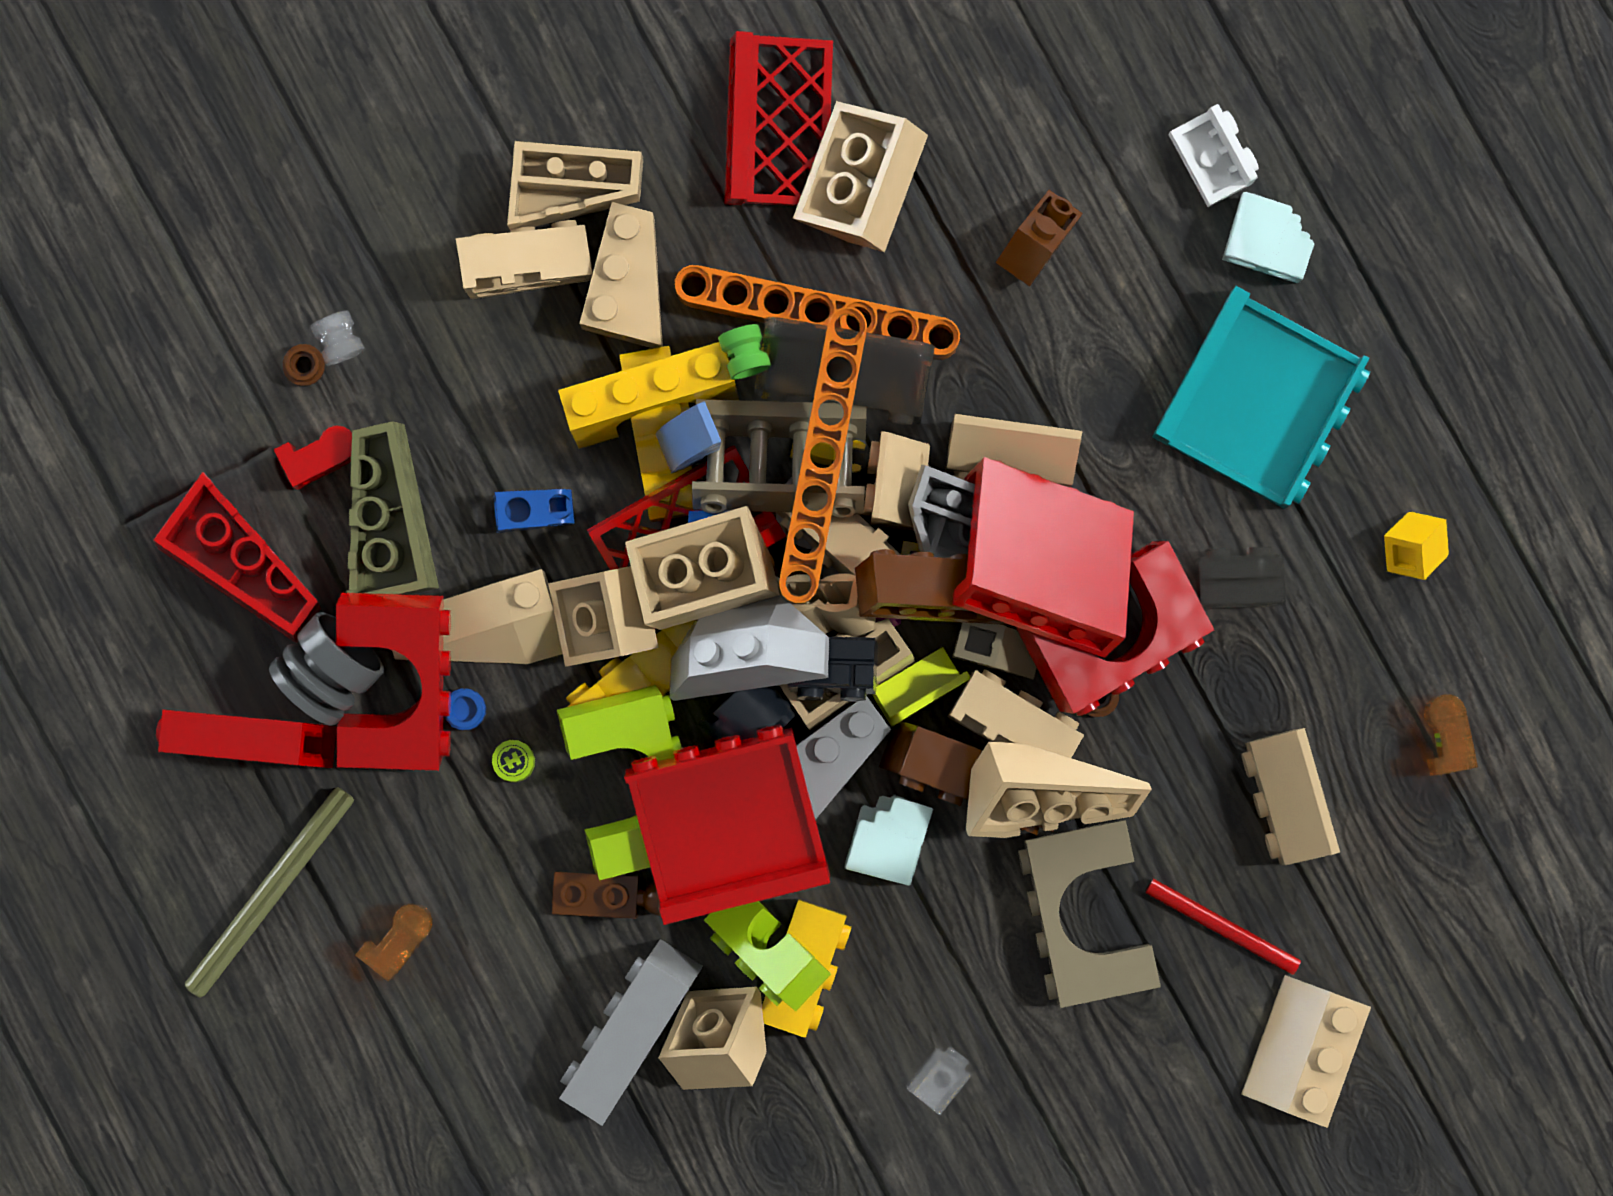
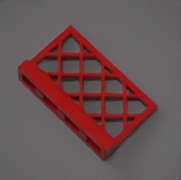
M736 31L730 38L724 204L798 205L801 194L791 185V182L805 169L809 172L811 171L812 163L817 153L808 160L792 141L808 127L820 140L819 146L821 144L831 117L833 40L753 35V32ZM759 46L774 47L786 61L773 73L769 74L758 62ZM785 48L798 50L791 55ZM805 49L822 51V68L812 77L795 60ZM788 64L806 82L792 96H789L774 80V77ZM759 73L765 80L757 86ZM822 74L820 88V86L815 82V80ZM766 84H769L784 101L770 116L757 104V93ZM808 86L821 99V109L812 118H809L793 101ZM787 105L804 123L790 138L772 120ZM756 114L763 120L758 127H756ZM819 116L820 129L813 123ZM766 125L783 142L768 158L755 145L756 134ZM785 147L803 164L788 180L771 162ZM755 155L762 162L756 169ZM764 167L782 184L771 195L754 194V176ZM786 189L792 196L778 194Z
M733 445L724 452V464L733 460L739 471L736 483H743V481L749 483V470ZM707 461L587 529L610 570L627 567L629 562L627 548L625 547L624 552L607 548L600 536L614 527L630 530L627 540L630 541L635 539L637 532L650 535L669 529L674 511L689 514V511H698L678 505L676 502L680 489L689 484L692 485V481L706 482L699 480V478L706 475ZM671 495L669 502L661 501ZM651 506L667 509L661 530L639 525L644 510ZM762 512L753 518L766 547L786 537L772 512ZM634 516L632 523L625 522ZM613 557L622 558L620 567L617 566Z

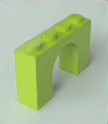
M656 685L557 710L565 748L571 760L612 749L630 748L638 750L647 756H656L657 761L673 758V752L682 748L679 737H671L668 725L669 721L675 720L669 695L662 697ZM637 815L585 830L593 868L599 880L650 868Z

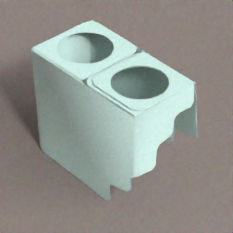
M1243 192L1222 260L1299 283L1303 280L1314 242L1310 239L1309 233L1301 231V217L1292 213L1293 209L1291 206L1252 193Z
M893 795L891 798L886 796L879 797L875 808L866 805L862 806L844 868L910 886L933 808Z

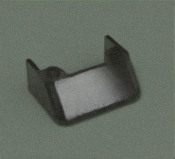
M766 317L760 350L768 354L772 367L757 374L754 389L755 396L762 397L761 400L774 402H787L788 397L794 398L796 396L814 399L827 326L785 318ZM835 327L836 334L843 339H852L859 333V331ZM866 332L853 405L880 410V412L888 414L887 422L907 426H912V424L920 425L935 346L924 342ZM834 358L828 363L826 372L831 380L844 382L851 376L852 368L846 359Z

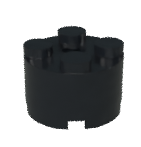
M779 685L724 693L709 709L715 715L708 723L702 717L698 725L714 741L733 735H740V739L745 740L758 737L756 731L764 727L781 725L783 728L795 716V713L790 709L792 704Z

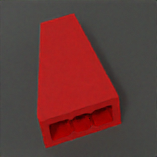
M162 709V718L157 724L156 737L159 742L158 752L333 768L337 726Z

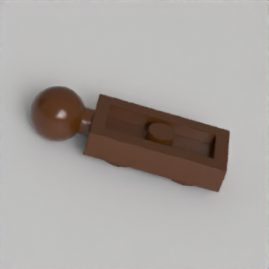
M554 872L552 914L637 919L638 906H644L649 913L661 916L659 910L660 901L655 882L648 885L645 889H639L640 876L618 875L599 880L597 875L593 873Z

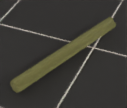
M339 787L330 793L187 979L185 987L192 994L201 998L210 990L353 804L354 799L349 793Z

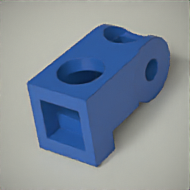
M572 490L495 492L493 495L496 533L575 524Z

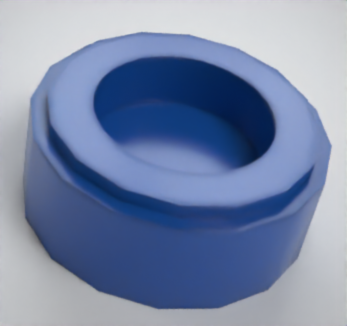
M461 688L451 693L450 716H445L446 721L452 727L459 730H471L480 725L486 715V704L482 696L471 689Z

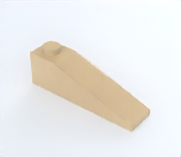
M542 569L444 599V610H451L450 636L443 635V650L451 651V661L531 664L563 654L548 580ZM392 650L395 660H408L402 654Z
M988 742L971 769L966 831L968 836L1008 838L1019 836L1020 828L1042 825L1044 831L1058 829V823L1080 818L1084 824L1132 817L1152 789L1148 782L1028 744Z

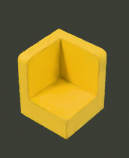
M1408 512L1384 535L1388 572L1425 580L1449 554L1446 519Z

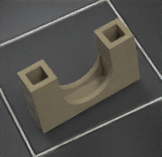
M1126 820L1024 840L1025 849L1018 850L1022 873L1023 875L1031 874L1034 891L1027 892L1031 916L1040 917L1042 932L1035 933L1040 958L1048 957L1051 974L1044 975L1049 1000L1057 999L1058 1006L1063 1008L1160 988L1152 945L1144 944L1105 953H1092L1075 946L1064 933L1060 923V901L1064 891L1074 879L1092 870L1134 862Z

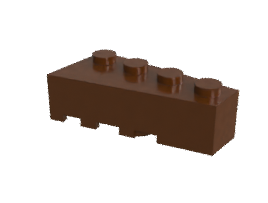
M901 721L893 727L879 767L901 775L899 783L921 792H923L925 785L940 790L937 798L961 806L964 799L969 800L971 769L982 753V750ZM1042 825L1020 829L1037 835L1039 829L1043 827Z

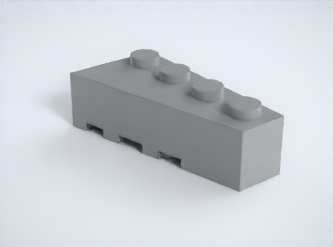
M867 696L865 701L854 703L797 745L815 819H817L891 730Z
M661 939L646 961L638 956L625 979L631 982V985L624 995L616 991L603 1012L610 1017L602 1030L597 1026L593 1028L582 1045V1048L588 1051L581 1064L573 1060L560 1082L567 1087L559 1099L603 1126L703 966Z

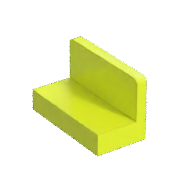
M942 647L876 687V694L871 695L890 726L893 727L958 688L971 677L967 671L961 675L959 674Z

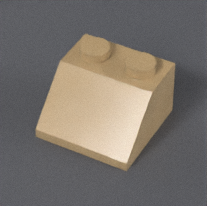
M631 566L548 583L565 667L658 648L655 628L644 624Z
M757 987L687 991L658 1057L683 1090L753 1086L767 1053L761 992Z

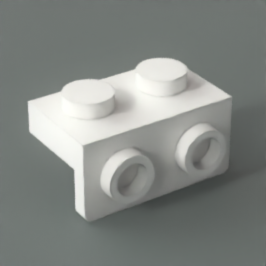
M1218 104L1209 108L1206 113L1179 126L1168 134L1207 207L1252 185L1258 178L1255 171L1259 169L1251 150L1248 147L1243 149L1235 136L1239 131L1234 118L1229 111L1222 112Z

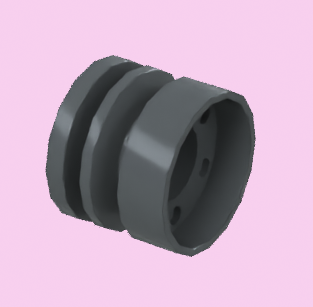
M319 612L299 632L298 640L301 646L295 644L287 645L283 650V656L276 657L270 664L269 672L273 681L293 704L315 720L332 726L336 725L343 718L345 710H349L354 706L355 698L352 691L358 694L365 693L383 674L384 666L371 647L337 646L336 618L327 613Z

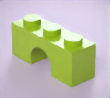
M759 901L713 912L704 919L715 931L710 939L727 955L734 951L739 956L735 961L736 966L752 981L758 976L764 982L759 989L776 1006L784 1001L794 1011H797L831 975L789 933L777 945L766 949L769 938L782 924Z

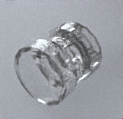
M349 311L329 315L310 326L314 337L320 340L323 345H326L321 354L327 366L344 362L365 351L361 339L351 335L354 322Z

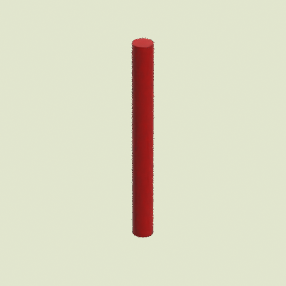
M1154 878L1150 881L1145 891L1149 896L1286 972L1294 975L1301 963L1300 959Z

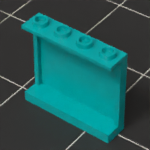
M1235 286L1225 301L1152 438L1285 509L1291 505L1292 501L1299 504L1311 483L1305 479L1312 464L1317 467L1321 465L1331 446L1325 443L1332 428L1336 430L1341 428L1350 411V408L1345 406L1352 391L1358 394L1370 374V371L1364 369L1369 357L1363 355L1359 358L1250 299L1251 293Z

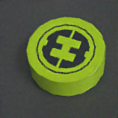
M508 740L502 742L495 749L492 756V765L500 778L508 782H519L531 775L535 767V757L527 744L519 740Z

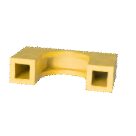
M719 342L558 390L569 429L579 449L619 437L616 427L621 422L655 408L677 403H696V399L739 400L735 380L731 379L727 368L729 363L727 354L722 351Z

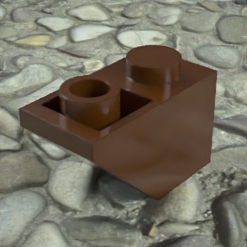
M1048 190L1017 229L996 263L1030 287L1083 213L1073 207L1067 199Z

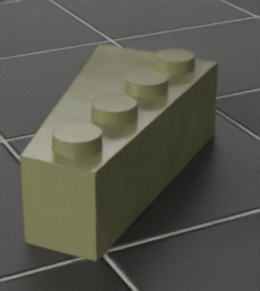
M392 421L352 430L350 486H352V509H349L351 544L350 552H348V569H350L349 590H347V593L411 595L438 589L439 586L405 424Z

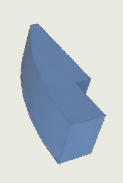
M705 401L679 414L663 425L655 434L671 473L703 461L704 456L720 450L721 439Z

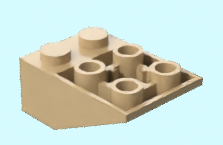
M882 431L879 442L871 441L867 474L875 475V483L867 484L863 516H871L870 526L914 531L908 504L921 465L928 466L929 444Z

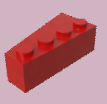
M202 472L154 538V543L167 556L297 643L299 641V632L321 610L317 599L285 563L279 559L229 500L215 487L206 474Z

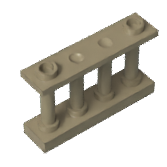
M696 399V404L705 401L721 439L720 450L707 455L706 482L692 481L693 510H703L707 513L717 514L725 510L731 511L747 506L750 511L792 512L813 403ZM822 403L818 409V415L823 423L835 425L842 420L844 410L839 403ZM867 404L852 405L832 515L836 517L864 514L865 486H852L853 441L866 439ZM727 436L751 438L749 483L723 482L725 438ZM770 437L793 439L792 484H766L767 444ZM818 485L809 486L802 494V502L807 509L818 511L826 505L827 493Z

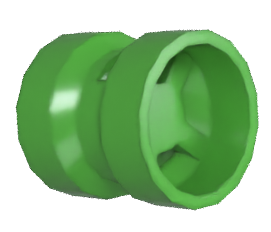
M757 324L741 326L727 331L718 337L722 351L731 358L727 368L732 380L751 377L772 367L768 354L759 350L761 348L762 335Z

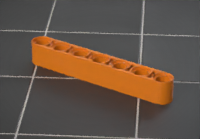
M689 265L682 268L675 278V290L679 300L691 308L826 336L831 315L842 307H853L866 313L870 319V325L866 331L865 345L937 360H943L953 355L960 341V332L957 325L952 320L935 315L699 265ZM692 276L700 277L706 283L704 292L696 297L686 295L682 290L684 281ZM739 285L746 290L747 297L742 304L731 305L724 300L723 294L729 286ZM772 294H781L787 299L789 304L784 312L772 314L765 309L764 302L766 298ZM815 302L824 304L830 312L828 318L820 323L810 321L805 314L807 307ZM843 315L835 322L836 334L843 339H852L859 333L848 327L846 319L849 315ZM895 320L906 321L910 325L911 335L904 340H895L888 333V325ZM937 328H943L951 334L952 344L948 348L937 349L931 345L929 334Z
M842 307L831 315L825 336L779 579V588L782 595L794 603L809 601L816 594L819 585L867 331V322L864 315L853 307ZM843 315L855 317L860 325L859 333L852 339H843L836 334L835 322ZM834 358L846 359L851 365V376L844 382H835L828 377L826 367ZM834 400L842 406L844 416L838 424L827 425L820 420L818 409L823 402ZM818 443H827L834 448V463L827 468L815 466L810 459L811 449ZM812 485L822 487L827 493V503L818 511L807 509L802 502L804 490ZM803 528L813 529L819 536L818 548L811 553L800 552L794 544L796 533ZM795 571H803L811 579L810 590L801 596L791 594L786 587L787 577Z

